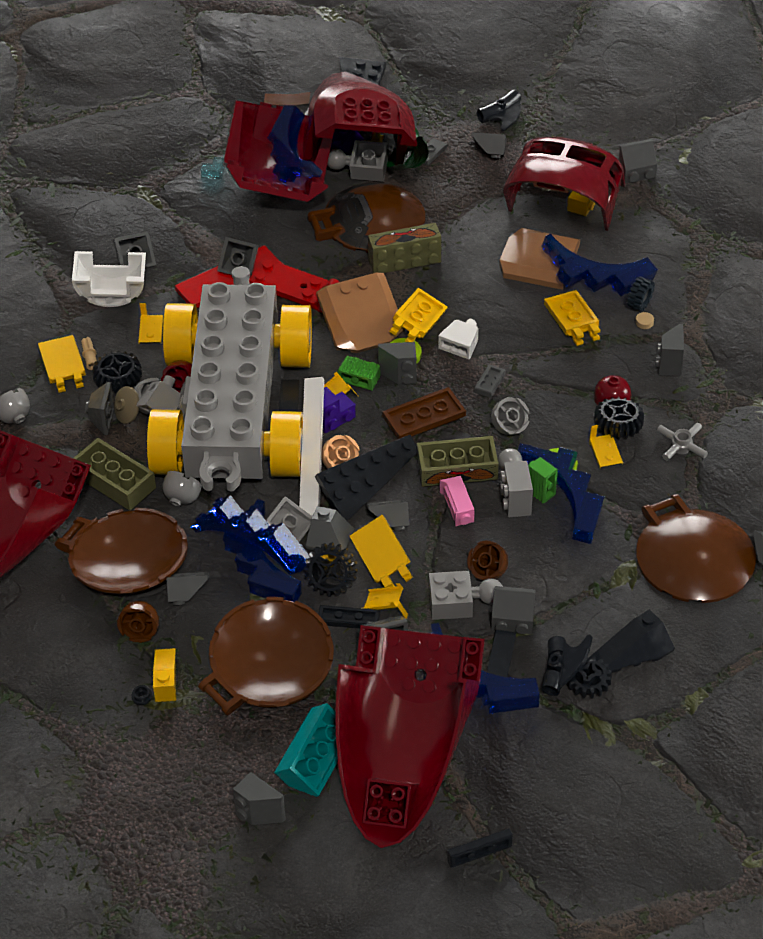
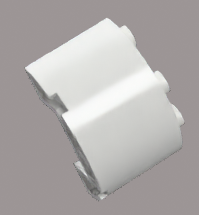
M75 251L72 274L73 287L80 296L83 295L88 299V302L98 306L117 307L131 302V299L138 297L143 290L146 253L128 252V265H93V252Z

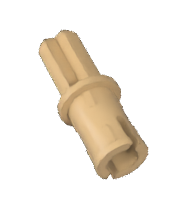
M86 337L81 341L83 347L82 356L85 358L87 369L92 370L94 362L97 361V352L93 348L91 338Z

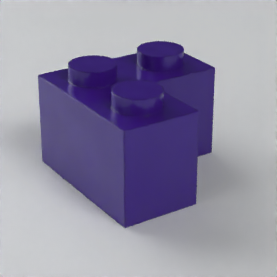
M324 387L323 432L326 434L355 418L356 411L355 404L343 392L335 395L327 387Z

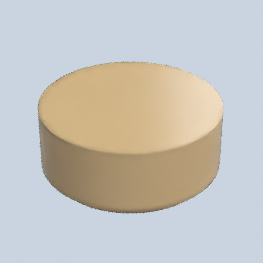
M642 312L636 316L637 327L649 329L653 326L654 317L652 314Z

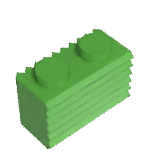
M347 355L338 369V374L347 384L373 391L380 378V365Z
M539 457L535 461L530 462L528 468L533 488V497H536L542 503H546L556 494L558 469Z

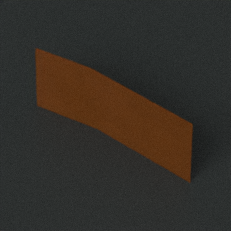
M310 92L299 94H265L264 103L272 105L309 104Z

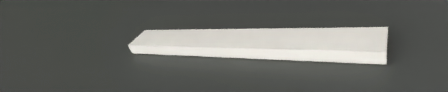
M323 377L304 379L299 507L311 516H313L317 506L320 507L321 487L315 476L321 472Z

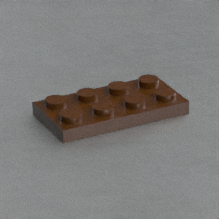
M447 387L382 411V415L393 433L400 439L407 435H417L465 417L466 410L451 389Z

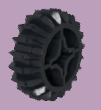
M119 350L117 353H113L111 351L110 354L104 353L103 357H98V361L94 362L92 369L93 380L97 387L111 382L112 391L116 394L125 386L136 387V384L140 382L142 377V367L137 357H134L132 353L127 354L126 351L120 353Z
M611 397L610 400L604 399L603 402H599L598 406H596L593 416L594 423L598 425L599 432H604V435L611 434V438L615 436L619 439L621 437L627 439L628 436L634 437L635 433H639L644 425L645 418L643 408L639 407V403L627 400L626 397L624 399L619 397L617 399Z
M333 542L329 543L328 546L326 543H323L321 548L316 546L314 552H309L310 558L305 559L308 566H305L304 570L309 571L305 578L311 579L308 585L314 584V591L321 589L320 595H324L327 591L328 597H331L333 593L336 596H339L341 592L346 593L348 591L347 587L351 588L353 586L351 581L357 579L353 575L358 572V569L353 568L357 562H351L350 560L354 554L347 555L348 548L341 550V544L335 547ZM328 554L333 555L336 558L333 561H329L328 559H323L321 556ZM341 562L344 565L345 575H343L344 572L340 569ZM317 564L321 569V576L317 572ZM333 564H335V565L332 567V568H333V569H332V573L328 574L329 569H330L329 567L332 566ZM331 578L335 581L338 580L340 584H328L326 580Z

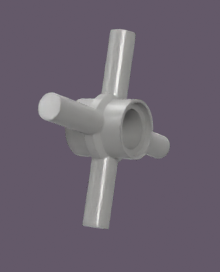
M696 423L689 430L679 429L675 433L660 425L657 428V432L671 439L673 444L663 454V459L668 461L675 453L686 454L689 451L702 458H706L708 452L693 444L692 437L702 428V425Z

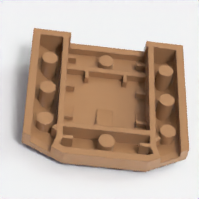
M525 228L519 229L508 238L500 258L503 278L563 290L574 255L576 256L580 246V239Z
M376 272L328 285L316 292L336 350L341 351V349L350 350L352 353H359L378 347V344L390 343L405 330L402 327L396 335L389 332L393 327V317L398 309L384 273Z

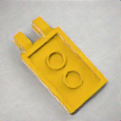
M417 288L395 313L393 327L389 332L396 335L403 327L409 331L408 337L404 342H414L417 337L423 338L448 307L420 288Z
M577 290L544 299V305L565 335L572 336L573 342L577 346L584 344V341L581 339L584 337L583 332L588 331L593 341L600 340V336L597 334L600 333V328L598 327L599 320Z
M73 335L38 343L50 384L56 383L58 393L66 391L64 380L72 378L76 388L84 387L82 376H85L86 373Z
M383 515L350 535L352 542L376 583L381 581L385 588L395 587L389 576L397 570L406 582L413 578L406 566L411 561Z

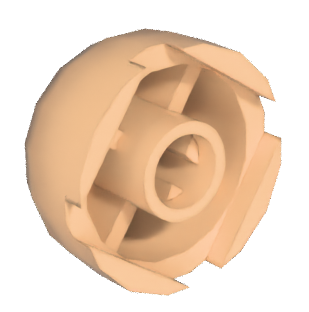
M336 435L326 441L322 447V461L327 469L358 457L359 446L350 436Z

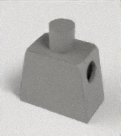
M166 375L163 382H151L136 406L150 414L152 409L177 410L181 395L172 388L175 379Z

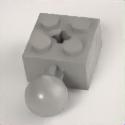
M355 140L352 156L346 155L341 149H332L329 153L327 165L333 170H340L345 165H350L351 179L384 182L389 157L388 143Z
M505 449L498 457L499 466L503 470L500 471L501 482H503V484H500V494L505 497L502 499L503 509L507 510L508 517L530 516L532 512L533 488L528 463L523 461L520 452L516 449Z
M469 571L429 573L432 620L473 617V598H480L486 604H493L495 586L503 587V585L496 579H486L479 587H471Z

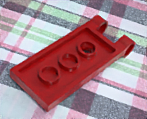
M263 258L249 279L250 284L276 285L277 296L302 305H310L311 308L322 312L316 292L325 286L339 283L336 279L326 280L267 258Z

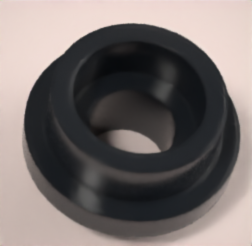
M139 685L134 688L131 694L132 701L137 705L148 704L152 700V691L145 685Z

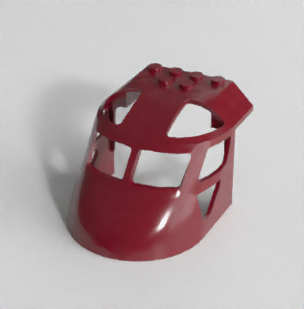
M539 137L525 144L522 155L507 178L503 193L508 211L512 212L516 194L520 191L522 183L533 182L534 187L569 193V190L589 198L601 208L605 231H608L619 187H625L624 169L614 155L592 143L564 137ZM608 184H610V186H611V188H612L611 195H610L609 199H608V192H609Z

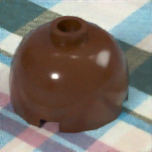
M489 540L480 541L469 552L467 558L468 568L473 576L478 579L497 580L507 570L508 555L505 549L498 543Z
M135 601L127 604L117 619V627L123 636L125 634L130 637L129 640L142 643L149 641L155 635L159 626V616L156 609L144 601Z

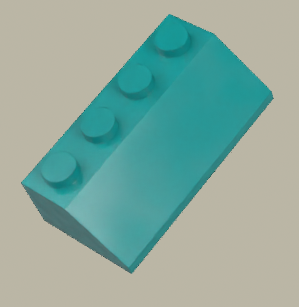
M328 703L310 709L274 772L289 787L315 797L320 795L338 762L336 711Z

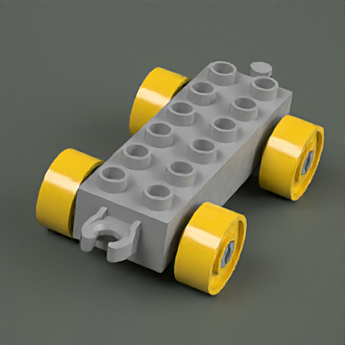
M243 266L232 270L234 285H227L222 282L202 285L199 316L196 304H166L163 323L165 363L168 366L173 361L185 360L192 363L185 422L182 410L152 409L150 412L147 432V458L149 470L153 471L154 475H166L168 471L182 473L184 463L185 478H190V476L200 478L201 485L206 491L213 489V478H226L227 490L234 491L240 485L241 478L263 479L264 458L270 457L272 477H301L302 412L273 411L270 431H267L275 348H280L281 367L310 368L312 351V313L310 305H282L280 324H277L276 285L250 284V271Z

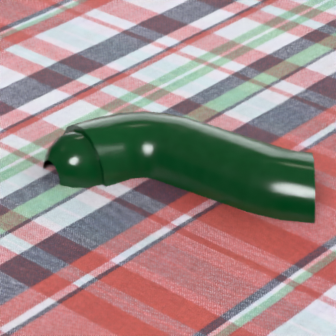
M416 127L417 146L407 147L408 155L403 165H395L393 162L396 156L395 147L388 160V168L402 171L408 168L420 167L426 162L429 154L428 145L425 139L420 137Z

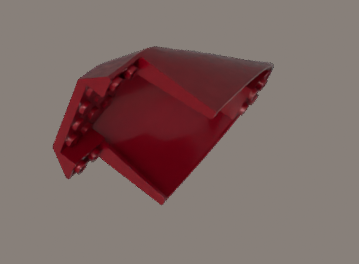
M348 72L332 74L323 80L315 91L305 122L304 159L312 158L319 138L332 139L334 129L393 134L396 144L395 165H403L408 146H417L415 122L411 110L399 96L388 89Z
M234 100L223 165L238 187L306 202L328 188V185L324 183V177L332 139L319 138L312 158L304 159V130L307 115L287 111L288 108L276 105V108H272V104L260 102V105Z
M1 430L0 578L29 555L68 518L78 500L91 467L87 463ZM38 482H41V488L35 487Z
M361 625L356 666L338 664L336 744L338 768L344 798L353 822L362 835L380 848L401 843L416 830L431 808L477 697L481 679L485 639ZM419 669L426 671L427 676L423 681H419L416 678V672Z

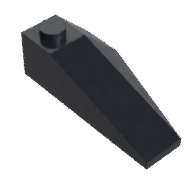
M649 609L629 622L588 657V660H591L593 656H595L596 661L603 659V665L608 664L609 670L613 673L620 671L626 666L634 665L635 667L641 665V662L649 660L652 662L658 661L673 652L675 647L664 623Z

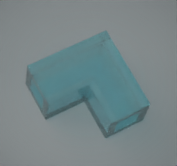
M214 157L212 164L202 163L200 169L201 178L222 179L225 168L223 165L224 158Z

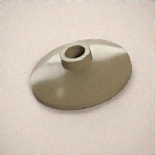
M128 386L118 391L114 401L115 415L123 424L133 422L139 411V407L136 406L139 401L138 394L134 388Z

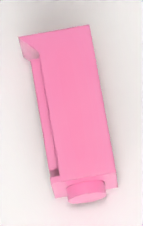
M461 476L440 480V493L446 499L455 521V526L473 523L474 507Z

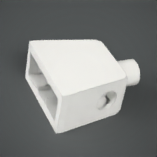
M468 319L466 322L454 320L439 334V349L466 359L471 358L478 342L477 323L473 319Z

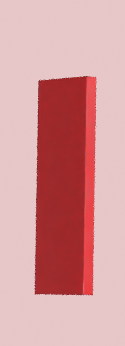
M265 245L258 248L252 274L263 258L281 263ZM217 266L175 285V290L187 304H196L198 308L200 307L203 284L211 285L217 282L227 285L234 284L232 275L217 271Z

